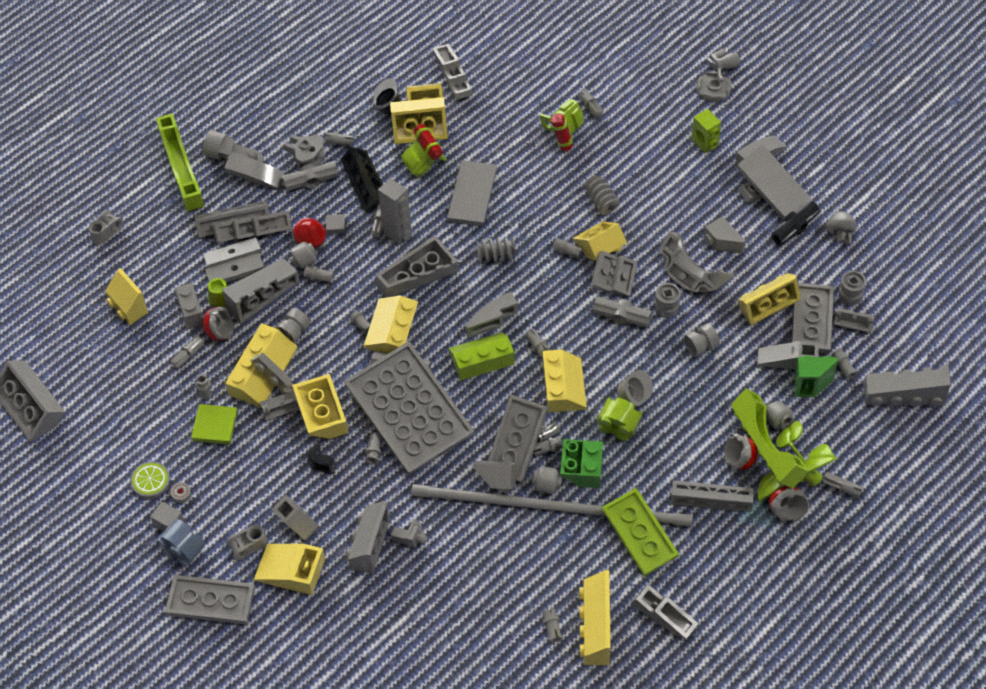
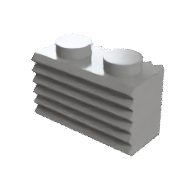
M189 283L176 287L174 290L186 328L192 329L202 326L203 315L193 284Z

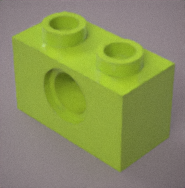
M708 108L693 117L691 140L704 153L715 149L719 145L721 121Z

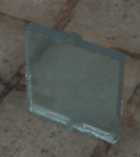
M753 492L752 511L739 510V522L774 526L775 515L769 507L770 496L761 503L758 499V493ZM740 493L741 495H749V493Z

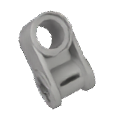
M104 210L100 216L89 224L88 229L92 242L97 245L105 243L115 232L120 230L123 225V219L112 215L110 210Z
M253 525L231 535L226 540V543L232 548L234 559L242 560L250 554L265 548L268 540L264 529L259 525ZM256 536H261L259 539H253Z

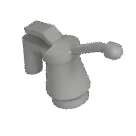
M725 48L711 54V60L707 57L709 66L718 71L720 82L725 81L724 77L721 76L723 69H732L741 65L738 53L730 52L726 55Z

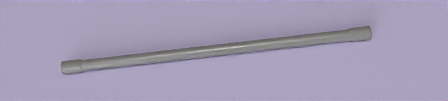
M413 484L411 496L435 497L605 516L601 509L603 506L436 488ZM652 511L658 522L692 527L693 515Z

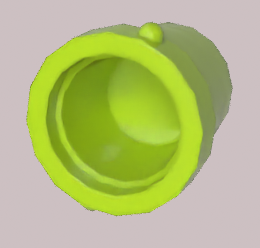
M214 278L208 283L207 297L209 304L213 307H226L222 289L228 286L221 278Z

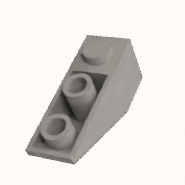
M796 341L759 348L757 366L796 370L798 357H818L819 343Z

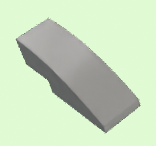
M776 136L761 138L736 153V162L739 164L762 144L774 157L784 151L787 146Z
M230 152L225 165L227 174L242 177L248 182L275 189H280L283 181L282 176L285 175V172L275 167Z
M509 292L480 309L466 325L467 337L471 338L503 326L504 318L518 314L517 301L513 293Z
M649 584L631 602L653 621L683 639H687L698 625L692 617L670 598L661 596Z

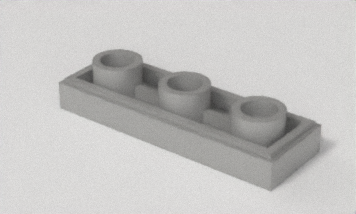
M255 237L204 253L203 257L207 268L255 253L261 254L262 252Z
M255 253L207 268L205 271L209 282L214 278H221L225 282L251 275L263 269L264 266L259 253Z

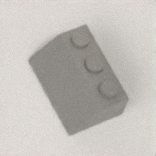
M386 501L365 506L364 512L360 513L358 530L354 531L352 536V549L349 548L346 554V560L349 562L350 569L374 573L390 523L388 503Z

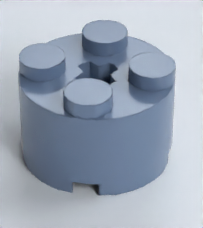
M176 519L158 537L156 542L162 548H165L164 554L171 560L176 558L182 566L187 568L206 544L198 533L194 534L190 531L192 528L188 524Z

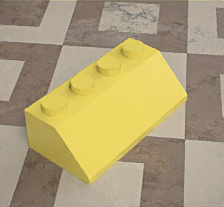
M261 323L225 383L228 395L261 407L260 402L270 397L276 385L270 383L268 377L264 373L259 372L250 360L253 356L264 353L284 372L298 348L297 345L278 329Z
M605 570L584 579V587L579 588V598L584 600V606H580V619H584V625H580V638H584V645H580V657H584V665H610L609 570Z

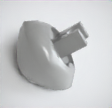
M838 211L829 218L825 227L831 234H837V242L844 241V244L847 245L852 241V233L856 231L857 224L851 215L845 211Z

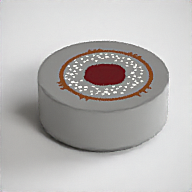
M179 482L172 486L170 494L175 502L184 503L190 499L191 490L188 484Z

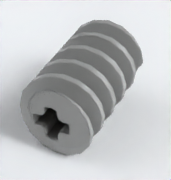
M596 175L590 177L585 182L584 188L601 215L611 213L620 205L619 199H617L605 178H600Z
M504 237L503 243H501L499 238L496 239L495 243L492 238H489L488 244H486L485 239L481 240V244L477 241L479 262L482 263L484 257L487 262H490L491 257L496 262L498 256L504 261L506 255L509 260H512L513 255H515L514 237H511L510 242L507 237Z

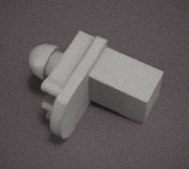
M413 520L408 530L394 527L391 534L394 542L413 548L417 547L418 542L426 543L427 536L421 531L422 526H420L418 520Z

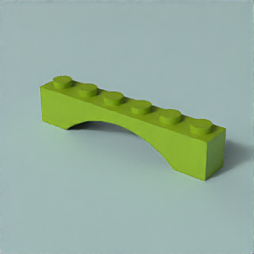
M173 113L155 118L186 211L204 207L202 195L186 155Z
M746 388L731 404L735 411L734 415L742 422V428L753 439L759 449L758 453L767 462L766 466L775 474V480L782 486L786 485L794 488L809 471L801 458L789 452L779 451L769 437L766 426L767 406L759 394Z

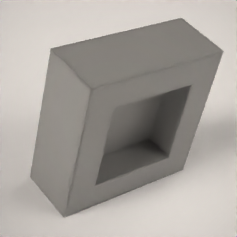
M345 214L326 215L327 234L345 233Z

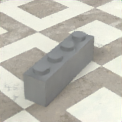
M390 178L378 189L383 234L401 245L412 235L408 189Z

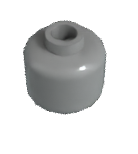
M301 242L291 249L292 256L289 259L294 267L299 266L301 269H305L306 266H310L317 261L316 256L318 254L311 243Z
M775 401L767 405L766 422L776 430H783L792 424L793 412L781 401Z
M541 466L538 470L534 471L532 486H535L537 492L553 494L556 488L560 489L562 477L558 476L559 472L557 469Z

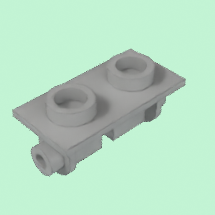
M841 307V309L837 308L833 325L871 333L875 316L860 312L855 313Z
M294 391L260 402L265 420L300 410Z

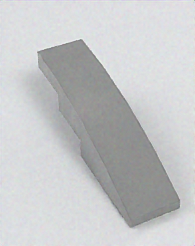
M449 43L432 48L439 67L456 100L473 95L472 88L467 82L466 74Z
M289 211L217 223L213 224L216 242H223L292 229Z

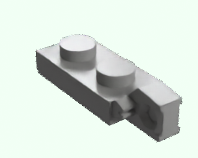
M264 353L253 356L250 361L254 364V367L259 372L264 373L270 383L278 386L282 394L294 391L292 387L294 384L290 381V377Z

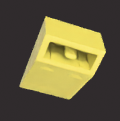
M267 544L254 581L313 595L325 562L323 548L307 544Z

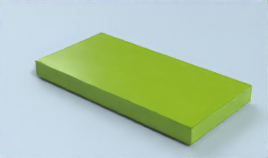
M637 488L601 507L644 577L679 557L678 551Z

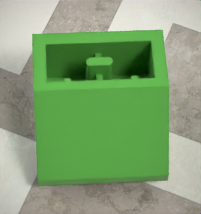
M798 357L794 375L795 397H816L834 380L838 357Z
M563 439L560 476L580 487L600 488L603 442Z

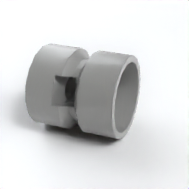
M848 271L843 274L838 292L839 300L843 304L854 306L861 302L866 286V279L862 273Z
M664 283L657 288L655 311L659 316L671 318L678 313L681 293L676 285Z
M291 308L286 314L285 319L276 326V329L295 343L311 322L308 316L301 310Z
M710 323L699 327L697 332L693 330L687 333L683 338L688 351L694 357L705 353L706 349L710 350L720 344L718 333Z

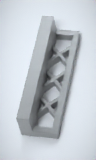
M265 200L195 215L198 236L200 238L214 235L213 224L269 214L268 205Z
M673 480L671 504L752 512L754 488Z

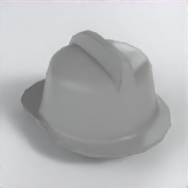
M643 370L634 371L619 383L617 397L625 399L635 406H640L652 395L653 384L650 376Z

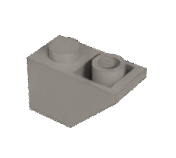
M287 495L272 509L286 525L305 541L319 527Z

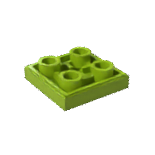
M199 404L191 436L192 441L231 445L238 409L236 407Z

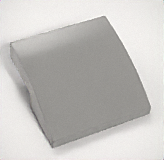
M605 251L598 252L591 287L608 293L630 297L637 261L622 255L617 257Z

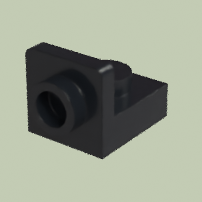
M315 444L314 449L310 450L308 454L311 470L334 475L336 470L335 458L326 454L321 455L320 445Z

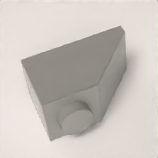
M723 216L705 226L704 240L715 250L735 253L744 252L746 240Z
M476 461L473 463V468L491 488H496L498 492H509V490L516 487L517 463Z

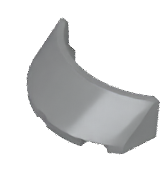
M669 232L660 246V254H663L664 267L667 273L681 287L694 292L715 291L734 277L733 273L724 272L722 269L710 272L699 267L687 253L682 234Z

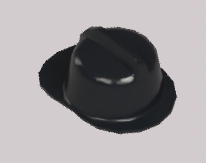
M391 78L382 81L374 91V109L380 110L384 114H391V102H401L397 81Z

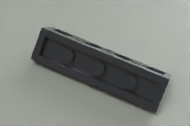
M350 147L342 156L341 161L365 212L371 213L380 204L378 189L383 184L368 152Z

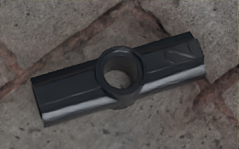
M808 201L796 212H790L785 217L783 223L771 233L774 243L778 246H783L795 234H802L808 223L820 214L818 205L814 201Z

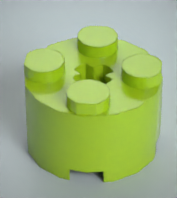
M608 397L597 418L598 429L605 434L609 432L615 434L621 441H627L628 438L634 435L642 418V411L637 412L634 409L635 405L625 399L617 397L616 400H612Z

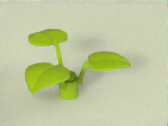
M794 421L779 434L776 445L781 449L789 445L795 454L801 458L809 472L800 482L805 480L810 486L814 487L822 480V474L817 469L837 460L827 444H821L810 452L808 459L805 460L793 445V442L798 440L803 432L802 424L799 421ZM772 471L762 478L758 486V499L761 503L782 486L775 480L776 476Z

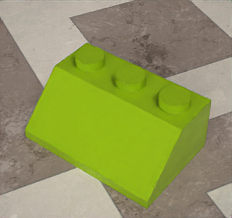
M503 332L448 348L460 381L515 364L514 350L508 336Z

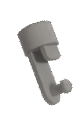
M210 130L204 139L202 147L204 156L217 160H228L230 152L260 162L264 161L261 152L235 144L234 139L229 138L227 134Z

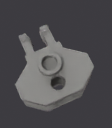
M292 134L289 139L295 145L288 142L283 144V148L294 155L298 170L306 164L318 166L325 158L323 137L318 134L308 137L302 136L301 138Z

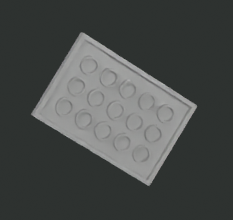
M410 341L344 381L347 389L408 475L475 434L473 428Z

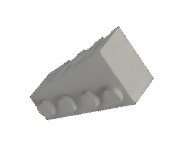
M434 236L377 273L376 287L386 298L393 297L457 273L458 260Z
M283 258L222 289L226 308L240 324H243L300 282L298 271Z
M941 365V369L932 370L931 367H924L923 371L912 372L911 369H907L898 374H894L892 371L866 374L864 381L865 405H931L935 407L944 405L951 386L949 366Z

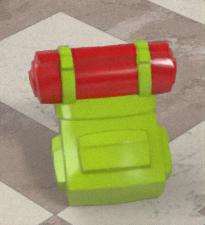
M570 99L561 105L552 117L542 113L539 115L543 128L555 133L557 144L562 151L572 149V134L584 123L583 112L578 102ZM545 120H547L551 124V126L547 125Z
M425 124L415 127L413 133L416 140L401 156L406 167L418 178L430 170L431 165L438 158L443 161L447 160L440 144L436 142Z

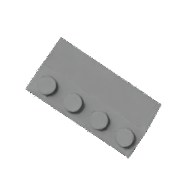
M26 361L6 362L0 372V403L29 441H34L55 428L65 414V410Z

